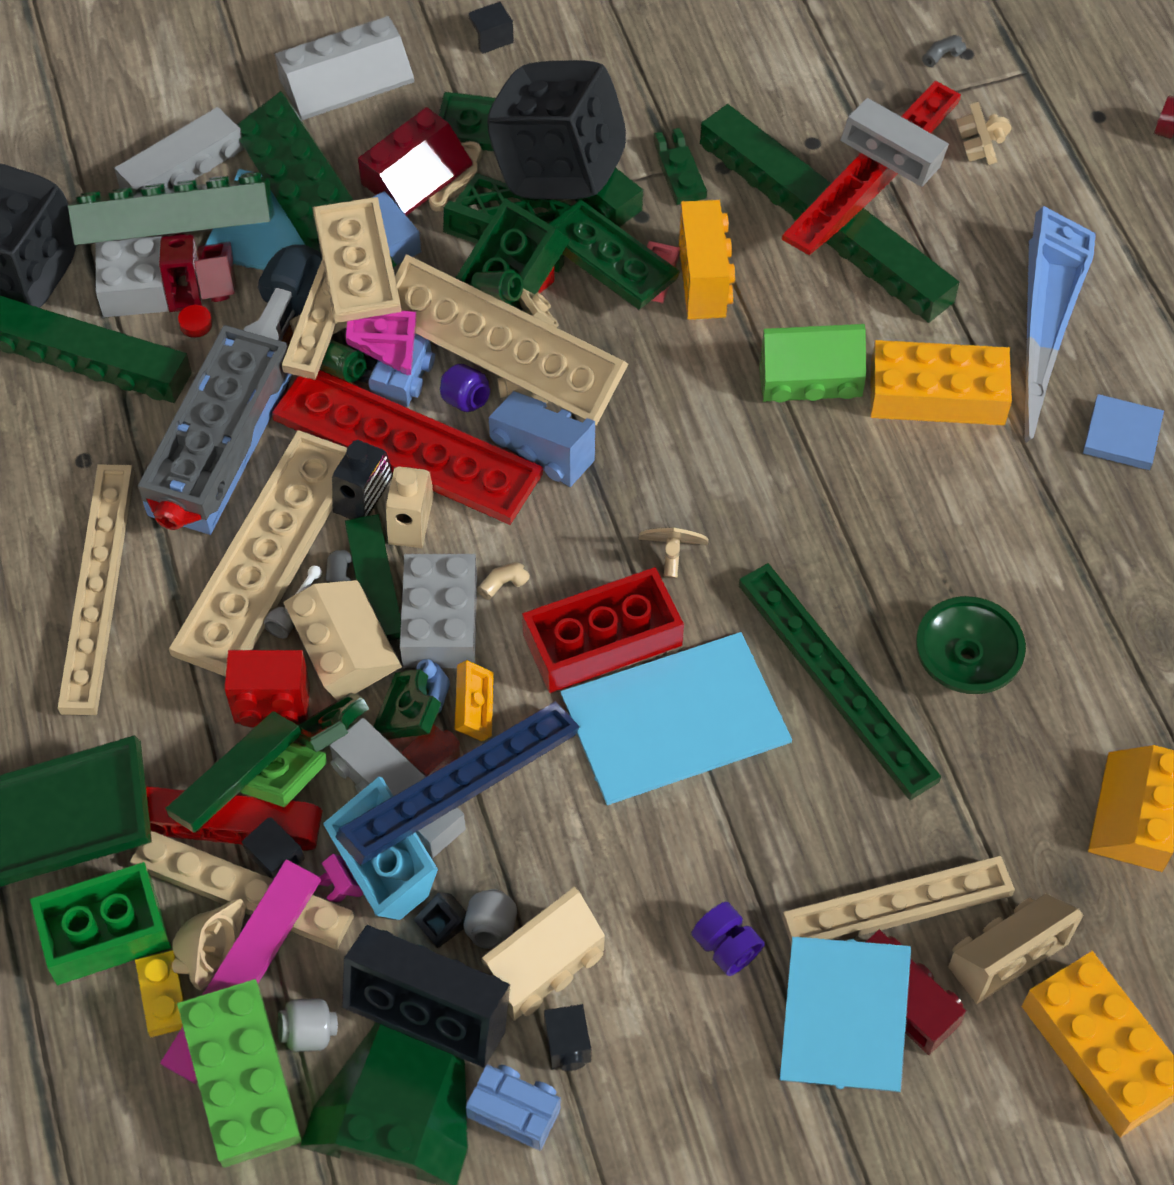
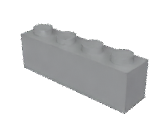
M216 107L115 167L119 188L132 187L133 192H141V189L145 188L146 185L164 183L165 189L174 188L173 185L179 181L194 180L244 150L243 145L239 141L241 138L240 128L219 107Z
M364 718L348 729L347 735L330 744L333 759L331 761L332 767L342 778L349 777L356 784L355 788L358 793L377 777L384 779L393 796L426 778ZM457 807L416 832L432 859L466 830L464 813Z

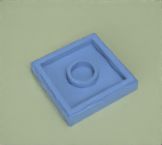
M1098 394L1083 454L1150 470L1153 464L1164 410Z

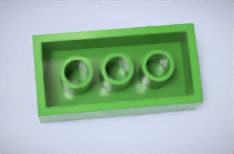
M256 979L177 1003L220 1164L225 1168L301 1143L300 1130L262 994Z

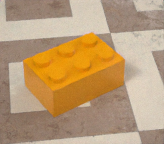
M720 200L681 202L679 247L687 320L726 318L727 304H733L732 284L735 283L734 263L729 264L728 258L732 256L731 238H726L724 234L728 232V214L722 213Z

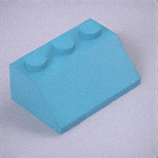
M377 777L327 819L323 825L376 916L401 920L429 896L438 871L416 832L361 866L335 838L339 828L393 797L384 779Z

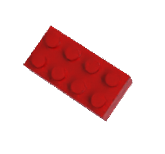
M656 567L522 613L524 639L549 693L683 645L684 623Z

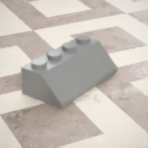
M389 16L275 53L279 80L301 120L414 83V76L401 36Z

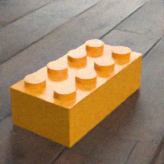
M875 340L871 359V418L988 425L1006 424L1012 403L1010 347Z
M1093 951L1029 990L1021 1007L1119 1138L1174 1103L1173 1053Z

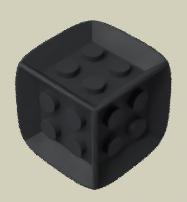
M558 60L525 64L516 69L508 78L495 98L488 114L489 138L504 181L514 195L523 198L567 200L591 197L601 191L606 185L625 148V122L613 81L605 66L594 61Z
M0 163V296L41 308L64 276L76 251L77 245H74L68 202L63 191L52 181L37 174Z

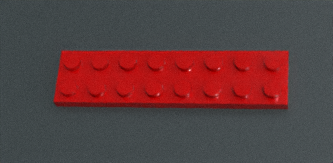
M319 370L316 380L298 376L272 412L273 421L296 431L299 430L347 448L353 441L360 440L383 449L387 452L392 473L395 467L427 470L430 472L434 492L508 525L512 524L543 475V467L321 370Z

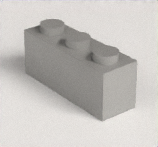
M866 98L848 116L841 138L843 143L921 187L941 167L949 145L944 140L869 98Z

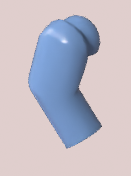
M424 659L418 663L416 669H421L428 675L426 688L429 690L428 696H434L441 702L438 711L441 712L450 687V680L437 663H433L430 659Z

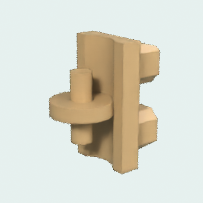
M979 102L970 104L972 114L956 119L962 139L979 134V137L963 142L968 160L970 162L986 157L988 165L997 162L991 140L1003 143L1005 137L1011 131L1010 121L1005 117H998L997 114H992L989 117V121L985 123Z

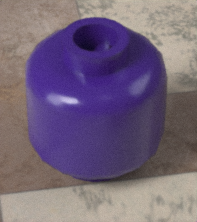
M462 363L455 364L441 378L440 395L442 399L463 412H473L481 408L489 398L490 389L486 375Z

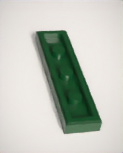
M379 514L345 520L356 580H358L388 640L400 639L401 617Z
M272 711L165 808L169 817L195 833L302 735L299 726Z

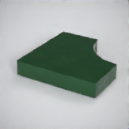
M421 669L394 674L373 726L386 740L430 734L441 702L434 696L427 695L428 675Z
M354 693L348 694L297 724L302 735L296 741L315 752L320 751L348 734L347 729L358 716L369 710L363 697Z

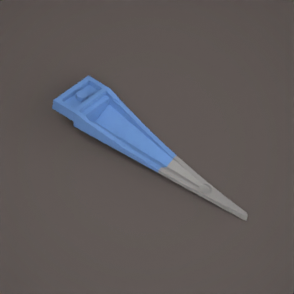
M1045 206L1040 208L1035 214L1033 237L1029 240L1025 443L1034 437L1053 366L1077 297L1093 260L1096 233Z

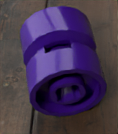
M728 901L722 902L708 911L694 926L691 936L706 952L713 951L712 960L727 976H732L757 957L763 949L765 942L751 926H742L743 917Z

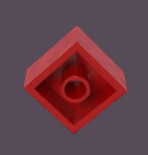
M228 650L224 690L234 724L256 727L272 711L296 725L308 719L310 682L303 650Z

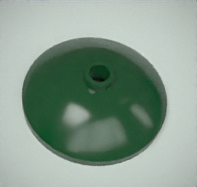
M959 596L936 604L924 615L916 634V651L925 671L939 684L960 693L985 694L1003 688L1016 677L1024 662L1026 642L1020 625L1006 609L987 599ZM967 654L971 656L972 659H965L961 655Z

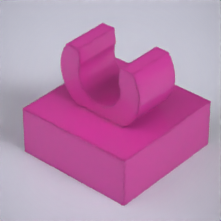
M332 854L322 862L326 873L320 876L321 882L319 885L328 887L333 883L335 886L334 891L326 897L328 901L341 902L347 895L360 898L364 894L341 855Z

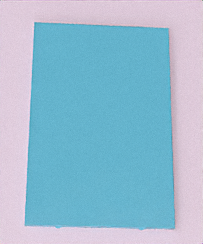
M742 632L560 691L569 716L580 726L577 735L606 805L792 743V738L782 719V715L770 694Z

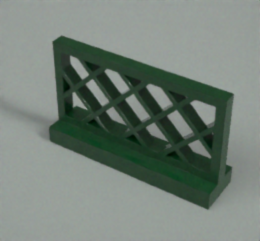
M476 173L455 202L449 200L444 206L443 232L477 244L505 198L513 197L519 199L520 202H515V204L545 222L554 220L572 205L557 200L519 197L510 191L506 183ZM478 186L490 189L492 192L478 194L476 189ZM497 200L499 206L485 208L483 203ZM475 204H476L478 210L473 209V208H470V207H467V206L475 205ZM542 207L548 209L549 212L535 214L533 209ZM561 254L554 265L555 272L559 273L564 266L565 256Z

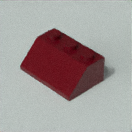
M425 107L359 156L358 165L361 184L375 195L385 191L407 216L470 168L472 160L450 124L428 107Z

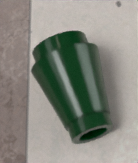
M513 270L476 272L472 277L471 286L505 303H510L520 298L523 291V280Z

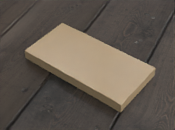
M378 197L313 207L335 323L401 312V304Z

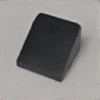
M438 892L413 920L432 943L439 948L464 929L466 910L452 894Z

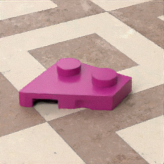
M401 311L347 321L346 342L348 345L405 375H411L416 312Z

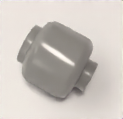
M497 889L476 893L470 898L465 916L464 930L466 935L479 947L485 949L495 948L513 934L517 917L516 903L508 895Z
M320 998L290 1000L286 1004L285 1010H280L278 1013V1038L280 1043H286L287 1048L292 1052L324 1050L329 1044L330 1036L337 1035L336 1012H330L327 1003Z

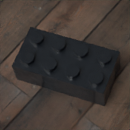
M366 925L344 957L342 1008L485 1068L505 1034L510 984L502 981L497 976L488 975L468 967L461 961L449 959L430 951L422 945H415L396 937L388 931Z

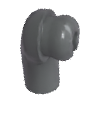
M957 35L936 41L922 57V61L926 66L934 67L948 51L954 57L961 55L966 50V44L961 41L962 37Z
M335 550L328 556L326 566V580L328 583L352 581L346 576L347 568L350 567L349 562H352V557L346 550Z

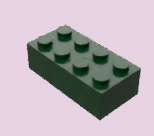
M505 198L455 278L471 286L472 277L476 272L513 270L522 277L523 288L535 295L560 258L570 239L555 227ZM519 299L507 303L523 311Z

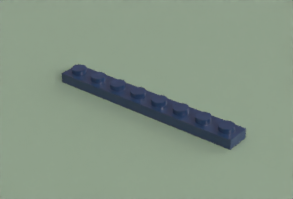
M555 701L339 828L335 838L361 866L574 737L580 726Z

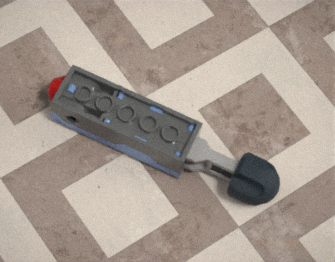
M291 245L280 249L269 260L258 281V290L263 300L268 303L260 319L246 326L244 330L227 325L222 327L138 484L147 516L155 518L157 523L164 528L177 530L186 527L205 534H212L272 416L273 410L276 408L293 375L283 372L282 363L288 349L286 342L281 340L290 325V320L300 315L303 311L322 261V255L319 251L307 245Z

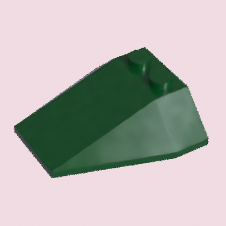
M376 1022L314 1105L300 1147L340 1158L343 1150L413 1169L416 1172L417 1179L436 1185H458L468 1152L465 1060Z

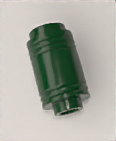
M330 340L319 370L352 383L357 381L366 370L365 355L357 349Z

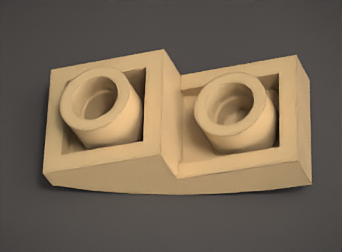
M523 288L519 298L523 311L557 328L559 324L548 309L551 308V305L546 298L538 292L534 295Z

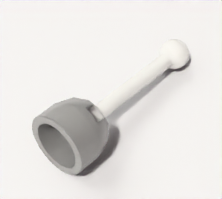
M314 565L308 569V577L296 594L308 588L314 579L321 577L322 570L319 566ZM285 607L273 609L264 619L265 629L278 638H287L294 627Z

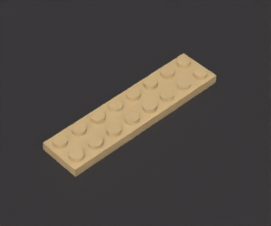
M406 254L395 275L401 311L416 312L415 334L585 420L586 418L594 420L595 425L598 424L628 363Z
M299 430L296 432L171 644L169 651L172 657L226 677L228 650H253L265 629L264 619L269 612L278 606L333 509L332 476L346 454L347 447Z

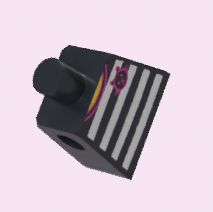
M355 440L348 446L346 454L332 476L333 513L348 519L366 517L371 514L393 476L386 451L360 440Z

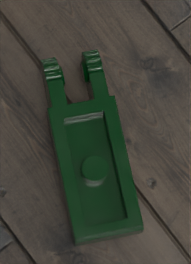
M680 128L672 130V141L675 148L667 150L662 132L654 133L653 139L658 153V162L676 205H680L684 201L707 199V189L689 146L685 144L682 130Z

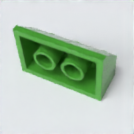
M865 324L764 329L759 364L763 402H785L788 400L806 399L816 401L826 398L851 399L862 397L866 380Z

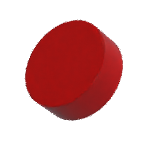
M202 305L187 306L178 315L180 330L188 337H202L212 328L210 311Z

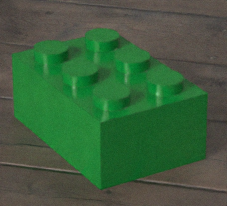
M145 862L30 899L47 969L57 986L171 948L154 885Z

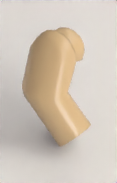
M513 562L494 568L478 586L477 591L483 598L490 600L504 583L511 580L514 586L520 587L528 581L530 575L521 563Z

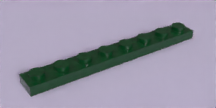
M767 563L740 578L739 588L909 801L937 785L941 779L939 772L771 565Z

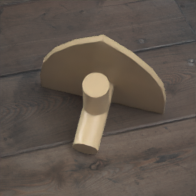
M657 528L639 533V540L666 542L663 576L665 578L678 577L680 543L708 545L709 541L702 534L679 528Z

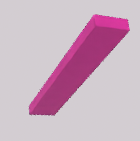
M286 859L202 995L256 979L257 983H259L321 882L319 876ZM182 1027L160 1064L196 1085L198 1081L184 1028Z

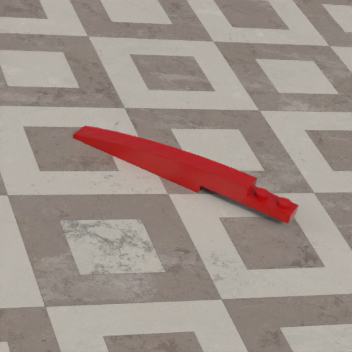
M935 80L901 117L932 133L958 105L962 94ZM860 153L782 235L781 240L805 254L811 255L859 213L898 173Z

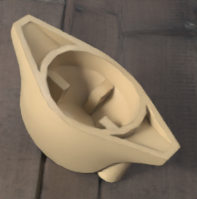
M241 898L234 899L219 908L192 917L183 924L175 935L173 952L177 958L172 963V969L175 973L189 974L191 983L198 990H202L211 982L240 935L246 905Z

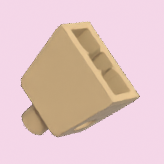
M407 467L394 468L386 503L388 544L423 548L434 496L429 471ZM403 514L409 515L412 521L404 523Z

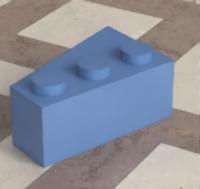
M513 391L488 417L491 439L502 448L507 447L518 454L519 457L542 466L543 471L556 482L561 481L571 487L595 461V421L588 418L584 422L570 418L572 416L571 412L561 409L559 413L545 409L547 407L545 402Z

